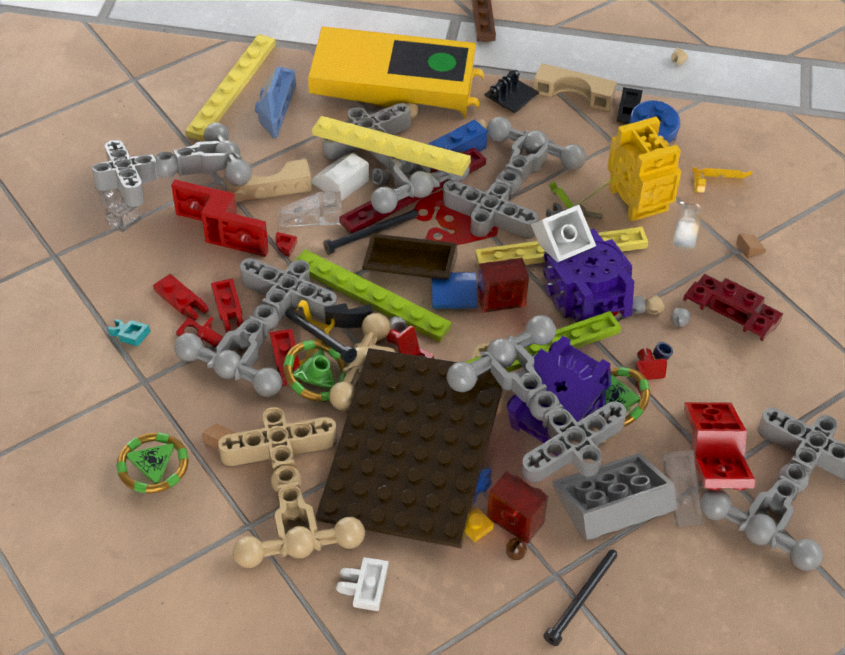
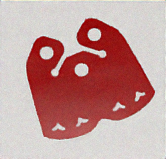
M443 190L421 199L413 209L418 211V216L415 219L427 222L432 219L435 212L434 208L440 207L435 217L439 225L455 231L451 234L449 231L433 227L428 230L426 240L457 243L458 246L495 237L498 234V227L493 226L492 232L490 231L486 236L478 237L473 235L470 230L471 217L446 207L443 204ZM425 209L428 211V214L421 216L419 211ZM447 215H451L454 220L447 222L444 218ZM440 233L443 235V238L436 240L433 235Z

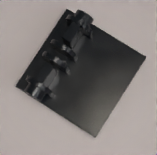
M515 69L510 70L507 76H503L496 84H493L484 96L516 113L537 96L539 91L519 81L520 73Z

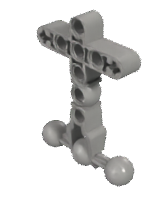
M404 103L393 105L371 115L359 107L351 108L347 112L348 123L391 135L407 130L411 126L410 107ZM322 138L323 155L327 159H337L361 149ZM369 151L377 157L380 163L386 165L387 169H390V173L394 177V185L397 187L394 190L386 186L376 189L371 197L372 206L382 214L390 213L396 208L397 202L407 196L413 198L414 196L418 198L427 197L432 193L433 187H439V183L447 179L463 181L467 178L470 167H467L463 176L441 170L431 173L429 167Z
M497 116L489 121L487 133L495 142H503L507 139L515 141L512 145L509 164L505 166V170L498 174L495 183L490 186L487 192L459 181H447L443 185V204L450 209L470 216V230L475 236H486L495 226L523 238H532L535 236L531 224L538 222V214L510 202L509 200L512 199V195L520 190L523 181L532 172L540 170L547 158V153L560 158L562 165L568 170L581 168L586 161V153L582 147L576 144H570L565 148L554 144V140H548L546 134L542 131L533 130L528 132L526 130L521 132L513 129L508 119ZM524 148L529 153L528 156L520 155Z
M216 122L209 124L205 128L203 135L205 142H197L195 145L173 150V153L160 152L155 158L153 154L130 157L122 141H108L105 143L107 162L97 163L92 167L95 188L101 191L118 188L124 203L130 207H137L144 203L142 184L159 180L158 176L161 178H171L176 173L179 176L196 173L211 174L225 169L226 179L235 186H242L251 179L252 170L250 165L242 160L240 149L236 143L228 141L229 131L226 126Z
M247 258L240 264L241 282L244 286L266 295V299L262 300V305L257 306L239 328L225 334L216 347L217 352L204 347L201 338L193 333H185L176 339L174 351L177 357L183 361L190 362L200 359L207 362V368H214L219 377L223 379L235 378L236 381L242 378L253 383L255 391L260 396L271 397L275 396L282 386V378L279 372L273 368H263L259 371L251 368L258 361V350L264 342L263 339L268 337V332L277 327L278 322L285 316V311L292 307L298 308L297 305L301 300L307 301L311 315L325 320L324 308L337 305V297L334 292L310 282L309 264L304 260L293 261L285 271H282L259 260ZM247 349L242 358L232 350Z
M543 315L532 317L526 326V331L518 336L513 337L509 335L508 339L499 338L493 340L489 344L487 352H480L481 358L470 364L461 361L454 363L447 372V381L453 390L466 392L475 386L478 375L491 368V373L501 387L516 393L526 403L532 416L539 421H543L542 425L544 428H548L551 439L524 456L522 476L527 482H540L570 462L582 475L593 476L598 473L602 458L601 451L597 445L623 429L626 408L619 402H610L577 422L567 410L563 409L557 396L551 391H546L547 386L545 384L542 385L540 376L534 370V358L524 349L532 343L537 345L548 344L556 334L554 322L548 316ZM517 358L524 370L508 373L504 368L510 367ZM526 387H533L535 389L529 390ZM546 404L549 407H541L540 405ZM556 422H561V423H563L564 425L558 426V425H556L555 423H556ZM590 428H596L599 431L594 432L591 431ZM575 440V441H578L579 443H578V444H572V443H570L569 441ZM557 453L559 456L552 457L549 454ZM584 459H592L595 462L588 463Z
M776 408L765 409L758 426L759 434L794 453L795 456L792 457L789 464L780 469L778 481L768 492L763 491L758 494L748 513L732 506L730 496L722 490H709L702 496L700 500L702 513L707 518L715 521L723 520L724 518L738 525V531H745L747 539L753 544L760 546L769 544L771 549L777 546L790 554L791 560L797 568L804 571L815 570L823 560L821 546L814 540L801 539L796 541L783 533L788 527L794 512L791 504L796 499L797 494L808 487L809 476L816 466L845 480V444L833 438L838 427L836 419L829 415H821L811 427ZM770 508L772 512L779 513L778 519L780 522L776 527L775 521L770 516L762 513L758 514L760 510L767 511Z

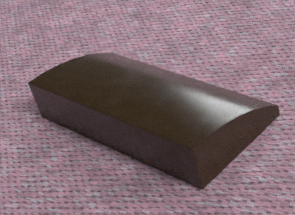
M372 233L362 270L449 280L458 255L457 243Z

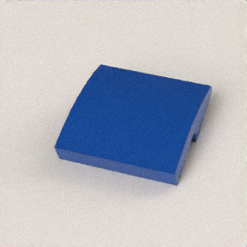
M452 272L449 280L432 278V309H477L476 273Z

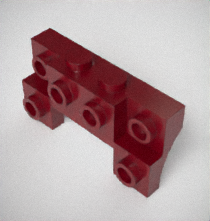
M706 274L698 282L695 281L683 298L685 302L689 299L700 305L701 310L710 303L709 309L744 326L743 332L746 333L749 330L761 336V341H764L767 335L777 328L783 317L782 312L764 304L765 297L727 278L720 282Z

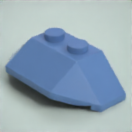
M277 67L271 74L265 87L261 88L260 101H257L255 105V113H258L260 124L273 138H277L296 87L295 70L284 67Z

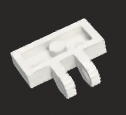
M363 557L361 570L342 568L339 575L341 578L353 582L358 581V583L339 582L337 583L336 590L341 594L354 595L353 607L379 611L389 561Z

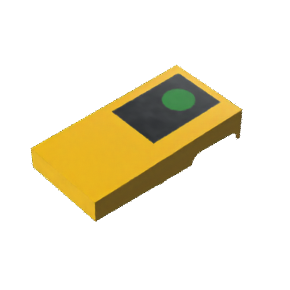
M322 26L308 76L310 94L372 103L380 107H391L399 103L425 104L458 110L463 114V118L466 119L467 106L475 105L479 109V99L470 97L473 77L480 76L484 80V72L481 69L474 68L476 43Z

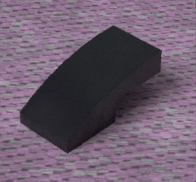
M623 87L616 122L629 123L632 110L641 103L643 90Z
M346 303L325 307V323L330 325L331 320L334 318V327L361 328L363 320L367 315L373 314L371 305L348 309Z

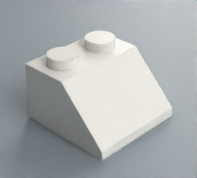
M354 153L340 157L311 178V183L337 201L342 202L369 181V163Z
M580 205L531 224L539 245L556 262L596 246Z

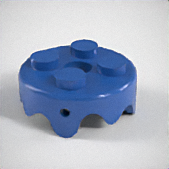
M655 100L644 101L634 107L628 124L657 116L660 121L658 136L664 137V140H667L668 143L676 140L681 123L680 117L673 107L662 101Z

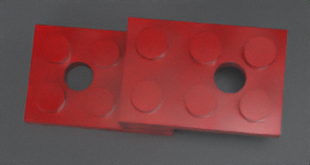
M174 179L171 188L176 215L202 221L206 243L263 257L267 256L269 248L266 221L237 214L234 193Z
M685 402L684 412L693 430L691 459L704 488L710 490L733 488L739 491L746 488H755V478L744 458L747 430L732 403Z

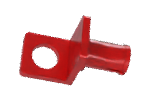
M210 317L204 326L187 318L176 331V335L179 337L185 334L184 329L186 327H194L197 330V336L201 338L202 342L205 341L215 348L223 339V336L212 330L213 317Z
M409 326L401 333L396 329H391L386 336L389 343L398 347L399 353L434 358L432 353L419 347L413 326Z
M644 348L639 350L637 353L639 361H636L635 370L642 373L647 380L665 378L667 360H654L652 351L646 348L647 355ZM635 380L639 394L641 396L639 383Z

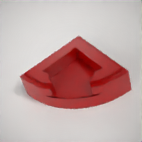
M277 232L276 246L278 250L285 256L290 257L297 244V237Z

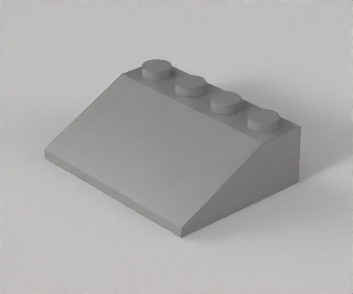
M640 453L601 465L598 473L593 476H584L581 473H577L552 481L553 487L574 526L586 540L596 539L600 535L619 531L624 527L643 523L647 519L663 516L668 512L677 510L674 483Z

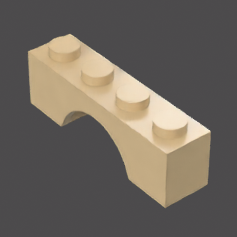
M541 63L534 79V89L539 91L540 95L553 97L560 92H576L588 100L590 107L605 111L610 110L617 86L616 81Z
M307 159L288 161L279 173L272 176L260 177L252 174L247 184L242 186L231 184L226 179L224 171L226 190L235 194L236 202L312 191L311 174Z

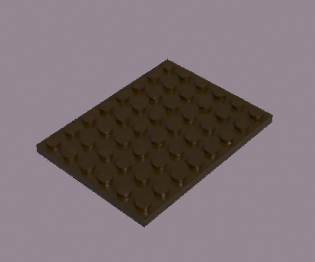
M368 348L315 516L316 520L336 525L340 519L354 517L361 521L367 531L462 548L503 390L491 373V368L477 376L475 386L471 390L457 392L449 386L447 381L449 368L457 362Z

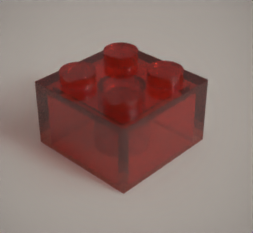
M523 257L479 264L477 295L483 313L526 307L529 276Z
M505 471L489 491L487 517L493 523L528 544L545 522L548 496L541 489L534 488L524 482L521 477Z

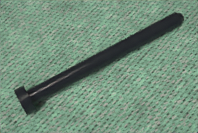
M411 210L333 241L330 239L324 240V249L328 255L333 254L335 249L416 218L418 211Z
M292 309L285 311L287 318L341 354V359L344 362L352 363L356 359L357 350L352 346L345 347Z
M616 550L608 551L553 629L548 628L545 631L543 637L549 644L558 646L561 643V634L617 558Z

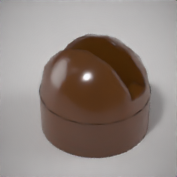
M520 538L510 539L506 546L507 556L513 560H520L525 557L526 543ZM515 545H518L516 549L513 551L512 548Z

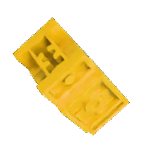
M657 116L618 127L617 136L611 139L607 165L611 173L609 190L611 193L618 192L622 200L629 206L627 217L631 222L668 211L670 203L675 202L682 173L678 167L681 150L677 144L669 146L664 137L658 136L660 121Z

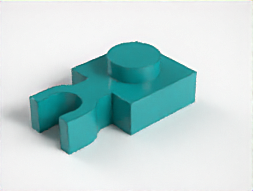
M115 319L116 327L109 326L107 328L109 335L118 336L119 341L134 346H139L151 332L149 325L133 320L124 324L123 321Z

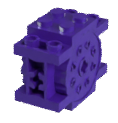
M590 229L596 244L595 247L560 262H556L546 251L544 252L546 265L543 269V274L547 281V284L544 285L545 293L548 297H551L556 310H560L564 318L572 316L575 322H580L609 311L611 313L619 311L624 318L632 316L635 283L632 279V264L613 239L604 241L595 229Z
M563 335L558 342L554 341L548 352L540 349L536 355H532L534 358V370L540 376L542 385L545 384L547 386L546 391L554 393L560 404H562L563 409L567 410L577 422L606 405L605 392L611 386V365L604 359L598 362L571 346L570 339ZM526 387L529 390L535 389L533 387ZM515 393L507 403L511 428L518 432L522 429L542 443L550 440L551 436L548 433V428L543 427V421L533 417L526 403ZM546 404L540 405L541 407H549ZM556 422V423H555V424L558 425V426L564 425V424L561 423V422Z

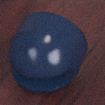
M658 342L653 350L656 360H668L673 354L672 347L666 342Z

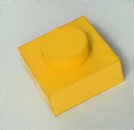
M478 507L471 511L466 529V534L476 542L494 529V523Z

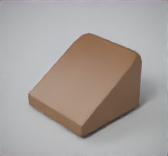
M738 234L736 244L747 258L766 252V249L755 235Z
M215 424L202 433L203 442L219 450L218 442L220 438L236 432Z

